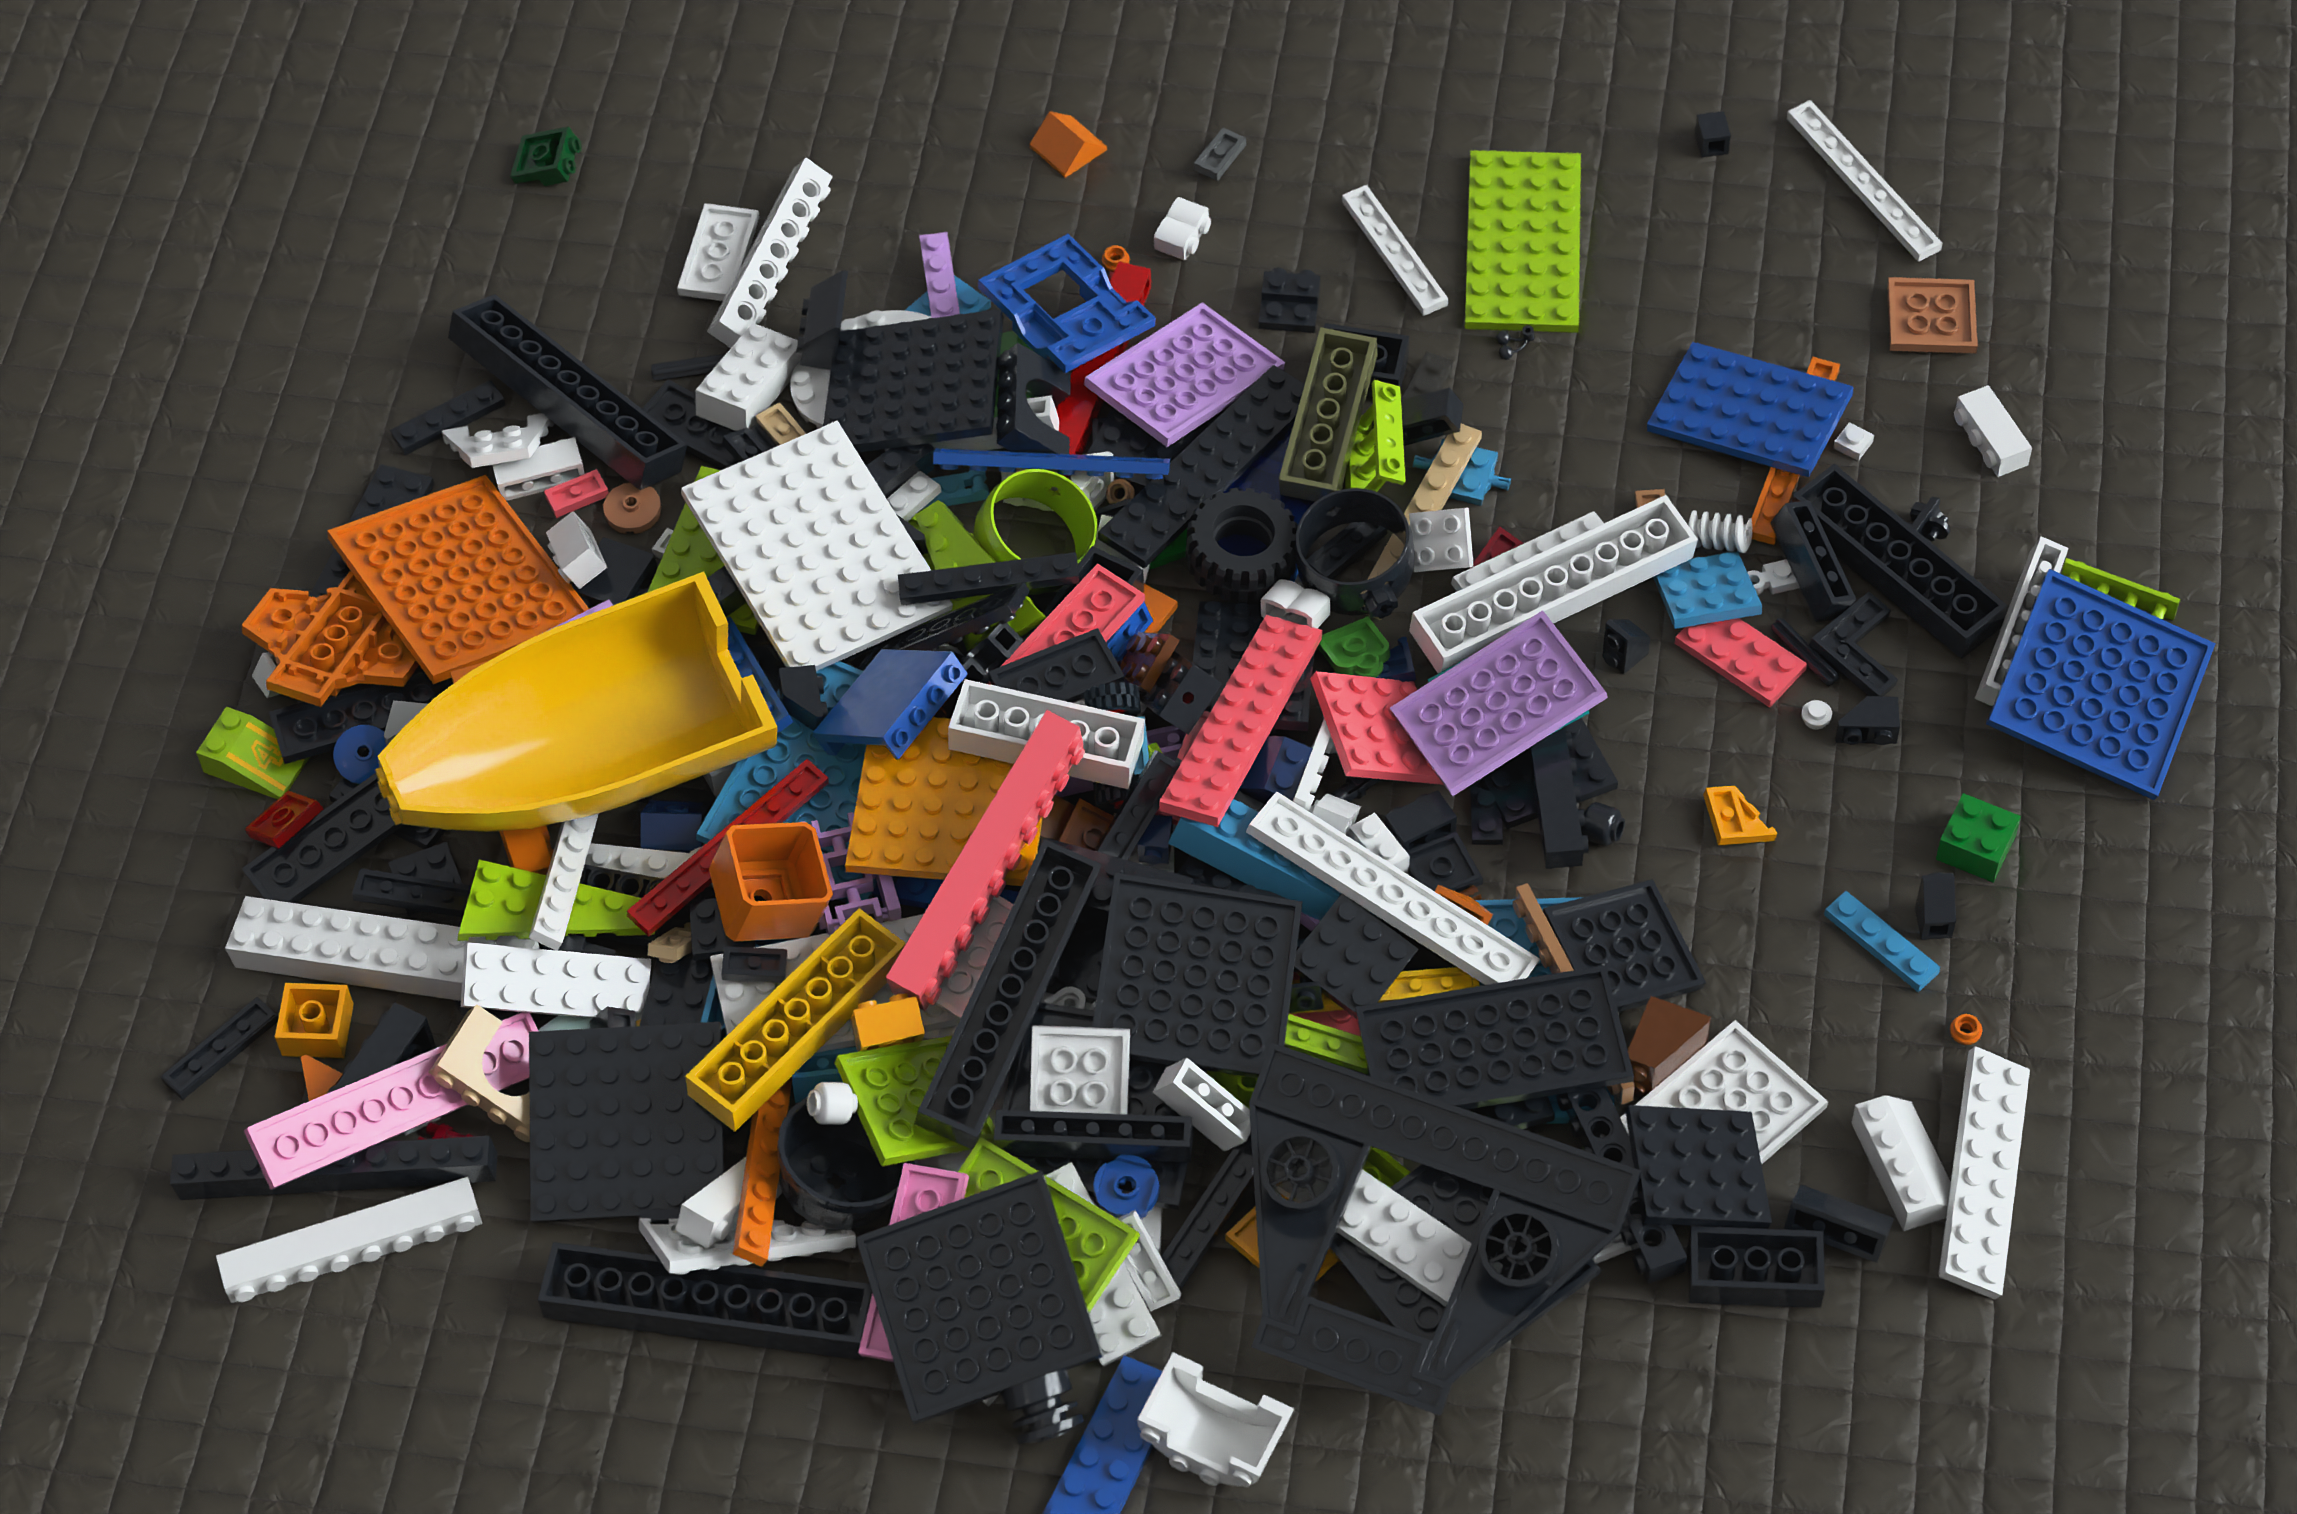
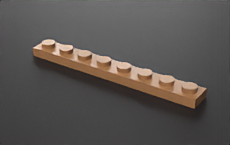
M1526 883L1516 887V899L1513 901V908L1518 918L1523 917L1526 923V933L1531 943L1536 942L1542 965L1545 968L1549 967L1552 974L1573 971L1574 969L1529 884ZM1633 1082L1607 1086L1609 1093L1612 1096L1616 1095L1621 1105L1633 1101L1635 1086Z

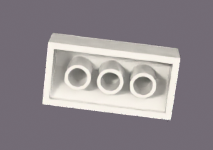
M1885 1095L1856 1104L1852 1126L1902 1230L1906 1231L1946 1218L1951 1182L1912 1102Z

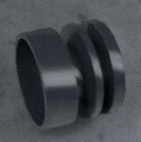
M1057 1370L1005 1388L1001 1392L1007 1411L1023 1409L1024 1416L1012 1423L1013 1428L1028 1424L1030 1430L1016 1436L1018 1444L1040 1443L1066 1434L1076 1425L1084 1422L1081 1413L1067 1417L1065 1413L1066 1410L1079 1406L1077 1400L1062 1402L1060 1398L1062 1394L1072 1389L1067 1370Z

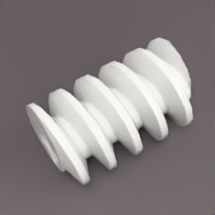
M1696 510L1692 511L1688 526L1698 538L1696 548L1703 545L1705 549H1711L1714 546L1716 550L1720 551L1726 547V550L1729 552H1733L1737 548L1740 553H1745L1748 550L1752 539V518H1749L1747 524H1744L1743 516L1738 515L1736 522L1732 523L1731 514H1727L1724 522H1721L1719 513H1715L1713 520H1709V513L1707 511L1703 512L1701 519H1698Z

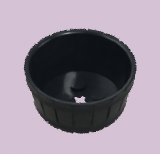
M806 1097L787 1113V1117L784 1118L779 1131L777 1155L780 1166L779 1182L783 1194L795 1212L817 1226L821 1225L823 1228L832 1230H852L866 1226L881 1217L890 1207L892 1201L896 1199L904 1163L916 1165V1160L881 1166L857 1111L852 1113L850 1120L845 1124H820L808 1113V1097ZM833 1175H839V1179L844 1180L845 1184H841L840 1189H834L833 1184L828 1183L827 1180H831Z

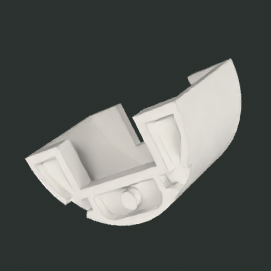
M1172 1353L1138 1417V1425L1141 1430L1140 1436L1170 1459L1169 1463L1174 1468L1180 1471L1189 1470L1199 1475L1207 1484L1216 1486L1218 1483L1232 1486L1249 1487L1256 1483L1294 1408L1266 1395H1263L1258 1406L1203 1381V1366L1176 1353Z

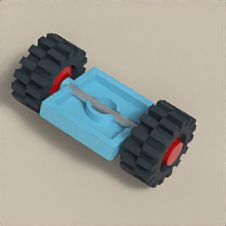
M1115 682L1109 683L1110 685L1099 684V687L1093 686L1084 693L1085 706L1145 719V716H1137V714L1140 715L1141 713L1139 688L1137 685L1133 686L1132 683L1125 685V682L1115 684ZM1146 723L1144 724V741L1129 789L1094 782L1095 807L1107 813L1112 811L1117 813L1149 761Z

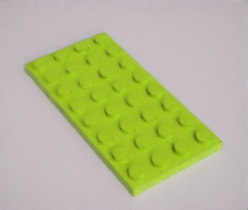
M1470 150L1465 329L1522 331L1524 326L1530 325L1534 331L1578 333L1581 153Z

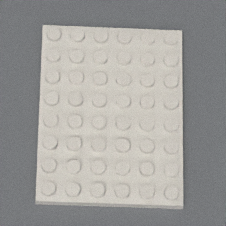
M838 421L681 488V495L786 667L815 665L816 671L821 670L952 610L953 604L950 599L901 606L898 575L931 571Z

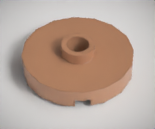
M623 483L613 488L605 498L603 503L605 520L611 528L619 533L626 534V531H633L634 534L642 533L652 528L659 520L661 515L660 497L655 489L650 486L639 490L631 483Z

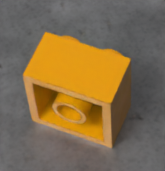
M285 983L275 1039L282 1056L301 1057L308 1055L310 1057L344 1058L354 1006L347 985Z
M904 993L889 997L890 1002L877 1005L876 1000L858 1004V1009L853 1010L850 1019L857 1052L922 1041L925 1032L917 997L908 998V994Z

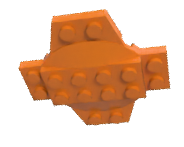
M351 570L338 587L326 589L327 594L319 597H309L308 591L270 588L242 624V634L275 656L278 666L266 680L267 690L319 707L324 704L330 695L337 696L342 688L358 683L404 687L419 666L416 659Z

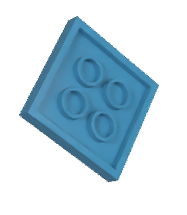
M1738 551L1696 557L1653 577L1674 629L1762 614L1761 601Z

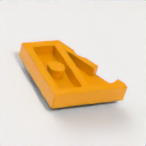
M1736 786L1709 787L1705 789L1703 796L1718 845L1775 840L1777 836L1776 830L1773 827L1767 828L1758 818L1760 812L1745 800L1744 795Z

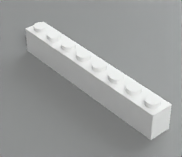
M465 1177L226 1252L216 1257L224 1289L230 1302H245L265 1292H277L288 1285L300 1281H312L322 1274L332 1271L340 1272L351 1265L363 1261H375L382 1255L395 1251L403 1252L423 1242H435L443 1238V1236L458 1231H469L475 1226L482 1224V1220L469 1178Z

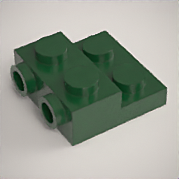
M569 126L522 135L510 175L511 179L515 184L539 179L544 186L568 182L570 174H573L576 170L574 158L576 153L581 152L580 139L576 137Z

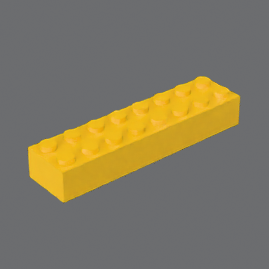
M858 908L685 1076L688 1096L736 1132L851 1019L853 1010L858 1009V1004L869 1001L887 983L886 976L906 943Z

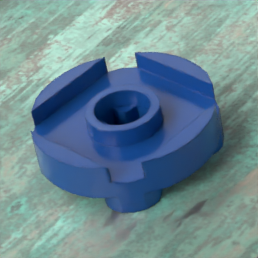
M1121 1155L1107 1165L1106 1163L1103 1164L1097 1171L1094 1179V1193L1098 1207L1115 1218L1136 1210L1139 1218L1143 1219L1155 1206L1159 1197L1160 1189L1157 1174L1145 1159L1135 1155ZM1126 1181L1132 1182V1188L1135 1189L1133 1192L1123 1194L1122 1190L1118 1189V1186L1125 1185Z

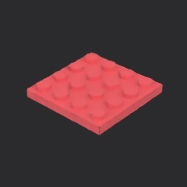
M1318 671L1313 674L1310 680L1346 776L1444 785L1390 710L1391 706L1417 690L1415 682Z

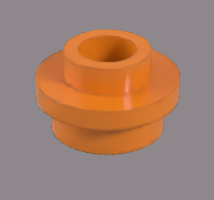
M1110 246L1102 255V265L1108 271L1114 272L1118 261L1130 263L1129 254L1121 246Z
M1962 1014L1952 1021L1950 1034L1956 1042L1963 1045H1971L1981 1038L1982 1026L1975 1016ZM1962 1029H1967V1030H1969L1971 1033H1964V1032H1962L1961 1030H1962Z

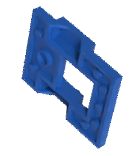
M1069 234L978 280V288L1012 321V330L1035 353L1050 362L1053 361L1064 373L1154 327L1156 323V317L1138 300L1126 302L1112 288L1105 269ZM1063 270L1080 286L1079 295L1086 302L1053 319L1024 289Z

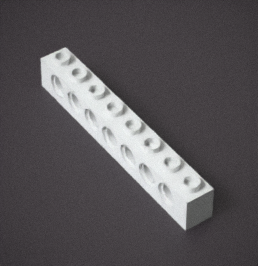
M804 158L793 168L707 330L709 334L730 348L733 347L752 323L759 324L767 312L764 309L766 303H770L777 293V289L774 287L787 274L788 269L785 266L798 253L799 249L796 245L806 237L809 232V228L806 227L807 224L812 222L820 211V208L817 207L818 203L822 202L830 192L828 184L833 176L809 159Z

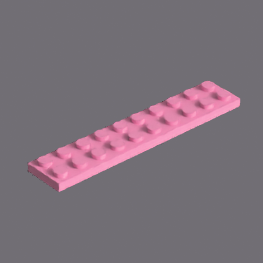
M521 1012L502 1020L503 1023L484 1052L482 1060L483 1072L487 1081L497 1091L504 1090L529 1079V1032L538 1031L530 1013ZM446 1044L246 1128L244 1133L270 1189H274L469 1105L463 1101L461 1094L452 1088L442 1087L435 1081V1077L428 1073Z

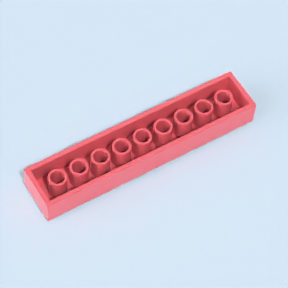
M1046 710L886 976L892 994L907 993L908 998L916 996L918 1006L923 1011H926L929 1004L934 1005L942 992V988H940L945 977L950 978L955 972L958 965L956 959L962 950L967 951L974 939L972 932L976 925L984 923L990 912L988 905L993 897L998 898L1006 885L1004 879L1009 870L1014 871L1019 865L1022 858L1020 852L1025 843L1029 845L1034 840L1038 831L1037 823L1041 817L1046 818L1054 804L1051 800L1057 790L1061 792L1065 788L1069 780L1067 773L1073 764L1077 766L1081 761L1085 749L1083 748V739L1079 726Z

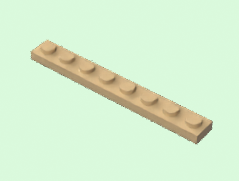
M1461 423L1460 432L1447 435L1404 513L1409 525V513L1443 509L1482 438V431ZM1394 533L1367 580L1387 571L1400 557L1404 544Z

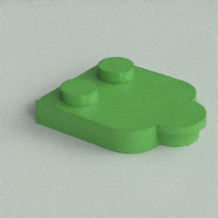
M1369 617L1323 634L1322 640L1317 647L1337 674L1377 677L1383 672V663L1390 658L1388 641Z

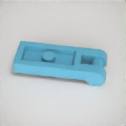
M970 470L966 473L931 478L940 484L941 493L923 509L937 500L943 502L946 506L985 500L990 494L988 485L984 483L986 481L985 471Z

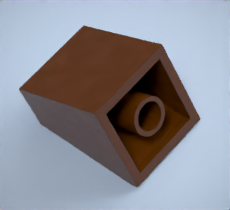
M1650 996L1628 1048L1634 1073L1633 1083L1635 1086L1633 1096L1645 1097L1707 1044L1711 1022L1710 1016Z

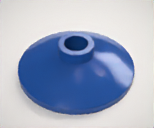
M358 725L346 730L338 738L334 747L333 757L337 770L345 779L361 784L376 773L375 769L379 768L378 755L387 746L384 739V731L371 725ZM361 748H367L370 752L368 756L360 757L358 751Z

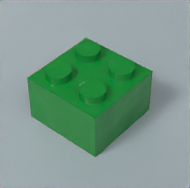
M1963 793L1940 839L1936 860L1994 883L2016 837L2021 816Z

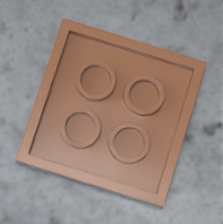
M1888 277L1890 351L1977 352L1974 280Z

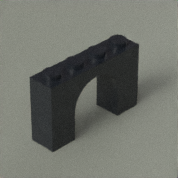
M1016 343L1009 350H1005L998 360L996 443L1011 452L1069 454L1070 438L1042 422L1029 406L1026 395L1031 398L1051 395L1056 407L1071 394V373H1064L1054 363L1020 343Z

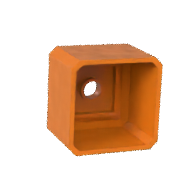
M807 822L732 825L726 832L709 867L724 932L734 942L808 938L815 930L833 896L816 828ZM754 896H762L767 901H755Z

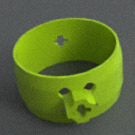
M1044 469L1022 470L1001 481L994 487L980 507L973 528V537L979 541L981 547L997 562L1021 559L1001 539L995 526L993 510L994 504L998 501L1008 498H1027L1048 506L1064 520L1074 539L1078 565L1090 548L1095 545L1097 537L1096 514L1086 494L1068 478ZM1056 487L1058 490L1052 491L1050 488ZM1063 585L1029 589L1028 595L1054 592Z

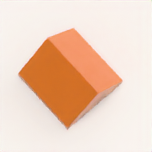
M1050 111L1030 142V148L1065 178L1107 150V146L1070 115Z

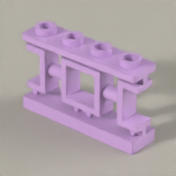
M853 812L847 813L849 827L822 833L820 832L818 821H811V826L816 828L820 847L833 845L835 851L822 854L833 892L831 900L847 897L849 901L848 904L835 906L836 919H832L829 905H827L818 925L820 930L826 929L828 935L833 934L845 922V919H848L858 908L867 914L874 913L875 920L879 923L901 919V907L892 876L862 873L863 878L839 884L834 882L831 867L846 863L848 849L845 842L850 840L854 818ZM874 878H876L884 908H880L878 897L861 901L860 894L874 891Z

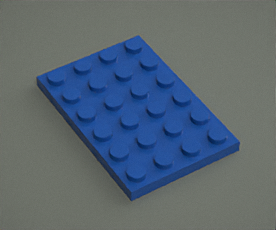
M1692 342L1647 423V431L1809 478L1853 395V386Z

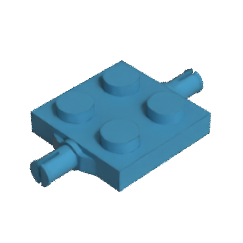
M1442 439L1438 451L1440 450L1445 439ZM1476 447L1449 498L1481 506L1485 494L1490 490L1491 486L1508 491L1511 479L1494 475L1498 452ZM1415 455L1413 467L1428 470L1436 455L1433 459Z

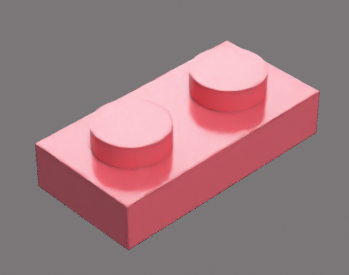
M596 469L544 490V494L555 517L558 518L606 498L609 491Z

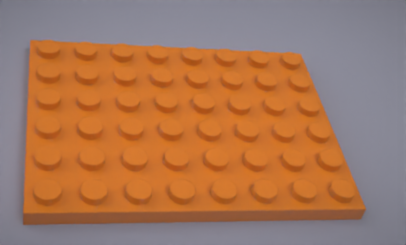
M487 475L327 530L328 540L433 684L452 678L451 671L488 662L518 644L589 610L571 584H568L561 577L557 566Z

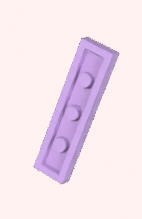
M947 232L920 235L931 317L938 318L960 314Z

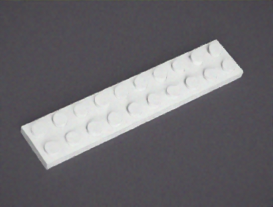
M1279 792L1272 796L1246 830V833L1258 841L1264 843L1286 859H1289L1311 875L1325 882L1485 985L1528 978L1540 960L1537 956Z

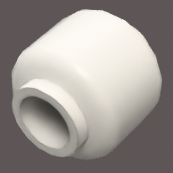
M821 1082L815 1086L814 1090L809 1092L807 1098L808 1113L820 1124H845L850 1120L852 1113L857 1111L858 1107L856 1094H853L850 1086L843 1082Z

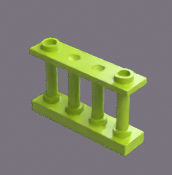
M1378 380L1372 382L1373 404L1360 418L1345 474V489L1360 488L1377 492L1386 481L1400 485L1405 483L1400 386ZM1374 420V428L1371 430L1372 421Z
M2066 558L2062 575L2133 607L2151 612V615L2162 620L2163 617L2174 620L2180 602L2179 598L2096 569L2083 562Z

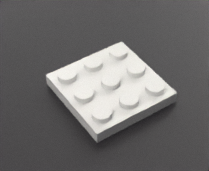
M1033 1025L1030 1111L1128 1114L1130 1029Z

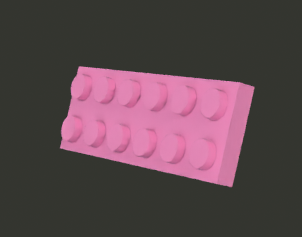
M904 1163L889 1225L963 1199L969 1176L965 1173ZM872 1294L858 1353L864 1357L894 1362L875 1298Z

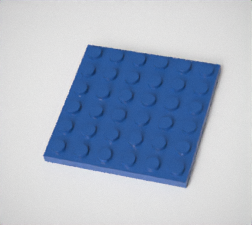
M2048 569L1986 725L2155 800L2160 793L2216 643Z

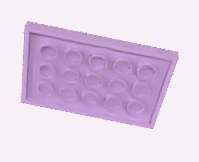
M1201 303L1087 375L1084 386L1168 447L1233 404L1272 365L1284 371L1285 362L1207 305Z
M1542 610L1390 707V710L1447 790L1454 796L1608 697L1600 683Z

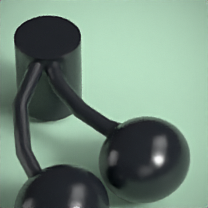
M1526 325L1523 327V338H1513L1506 330L1498 331L1496 340L1499 344L1503 345L1499 349V355L1502 359H1510L1513 353L1519 352L1525 347L1527 342L1534 339L1535 335L1532 326ZM1510 340H1525L1523 345L1517 350H1512L1510 346L1506 345Z

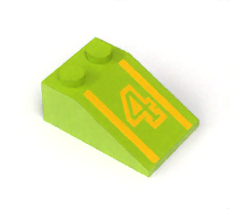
M227 706L196 752L204 773L277 800L289 791L310 758L284 764L274 729L252 715Z

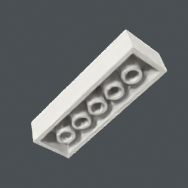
M967 679L964 680L948 727V749L1014 764L1046 710H1049L1080 727L1085 752L1079 764L1071 766L1067 773L1070 777L1129 789L1144 741L1145 719Z

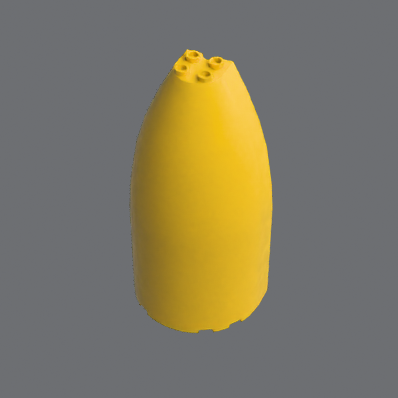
M703 571L557 626L518 644L470 671L436 696L402 728L378 755L379 768H376L375 772L379 780L377 781L383 798L388 800L390 805L389 812L395 825L402 823L404 825L444 830L487 832L531 829L588 817L625 806L772 749L777 744V725L753 674L742 678L728 650V621Z

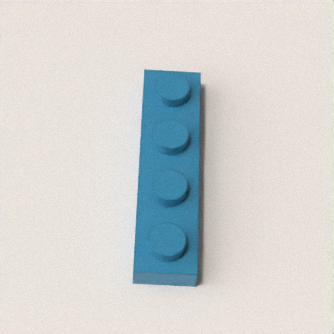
M1845 891L1825 909V917L1917 992L1939 974L1941 967L1849 892Z

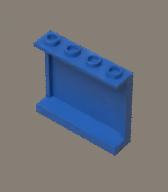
M881 649L812 734L828 755L836 756L846 743L886 745L894 758L899 759L968 673L951 651Z

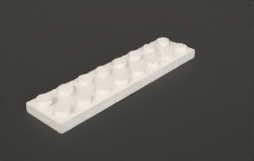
M1975 1046L1968 1051L1939 1277L1995 1300L2002 1296L2030 1069Z
M1308 1144L1294 1147L1296 1154L1305 1155ZM1314 1145L1310 1157L1317 1161L1329 1154L1323 1147ZM1291 1152L1285 1153L1280 1161L1286 1163L1292 1156ZM1330 1160L1318 1166L1319 1175L1331 1179L1332 1172ZM1276 1166L1275 1181L1287 1176L1285 1167ZM1304 1166L1300 1167L1297 1172L1298 1176L1305 1174L1307 1168ZM1362 1170L1336 1231L1444 1306H1447L1472 1244L1364 1170ZM1317 1179L1312 1185L1316 1197L1324 1192L1328 1182ZM1287 1181L1276 1187L1281 1194L1289 1199L1294 1185ZM1299 1188L1294 1201L1304 1202L1312 1200L1308 1188ZM1496 1262L1493 1266L1500 1274L1503 1265L1500 1262Z

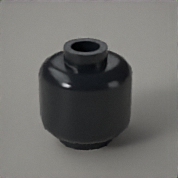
M1599 802L1590 804L1586 810L1583 809L1584 827L1581 828V835H1587L1588 841L1609 846L1614 841L1620 840L1625 828V819L1622 818L1620 810Z

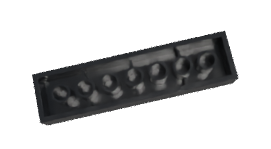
M1833 464L1793 495L1792 502L1810 500L1834 553L1961 659L2002 627L2008 607L2007 604L1837 465Z

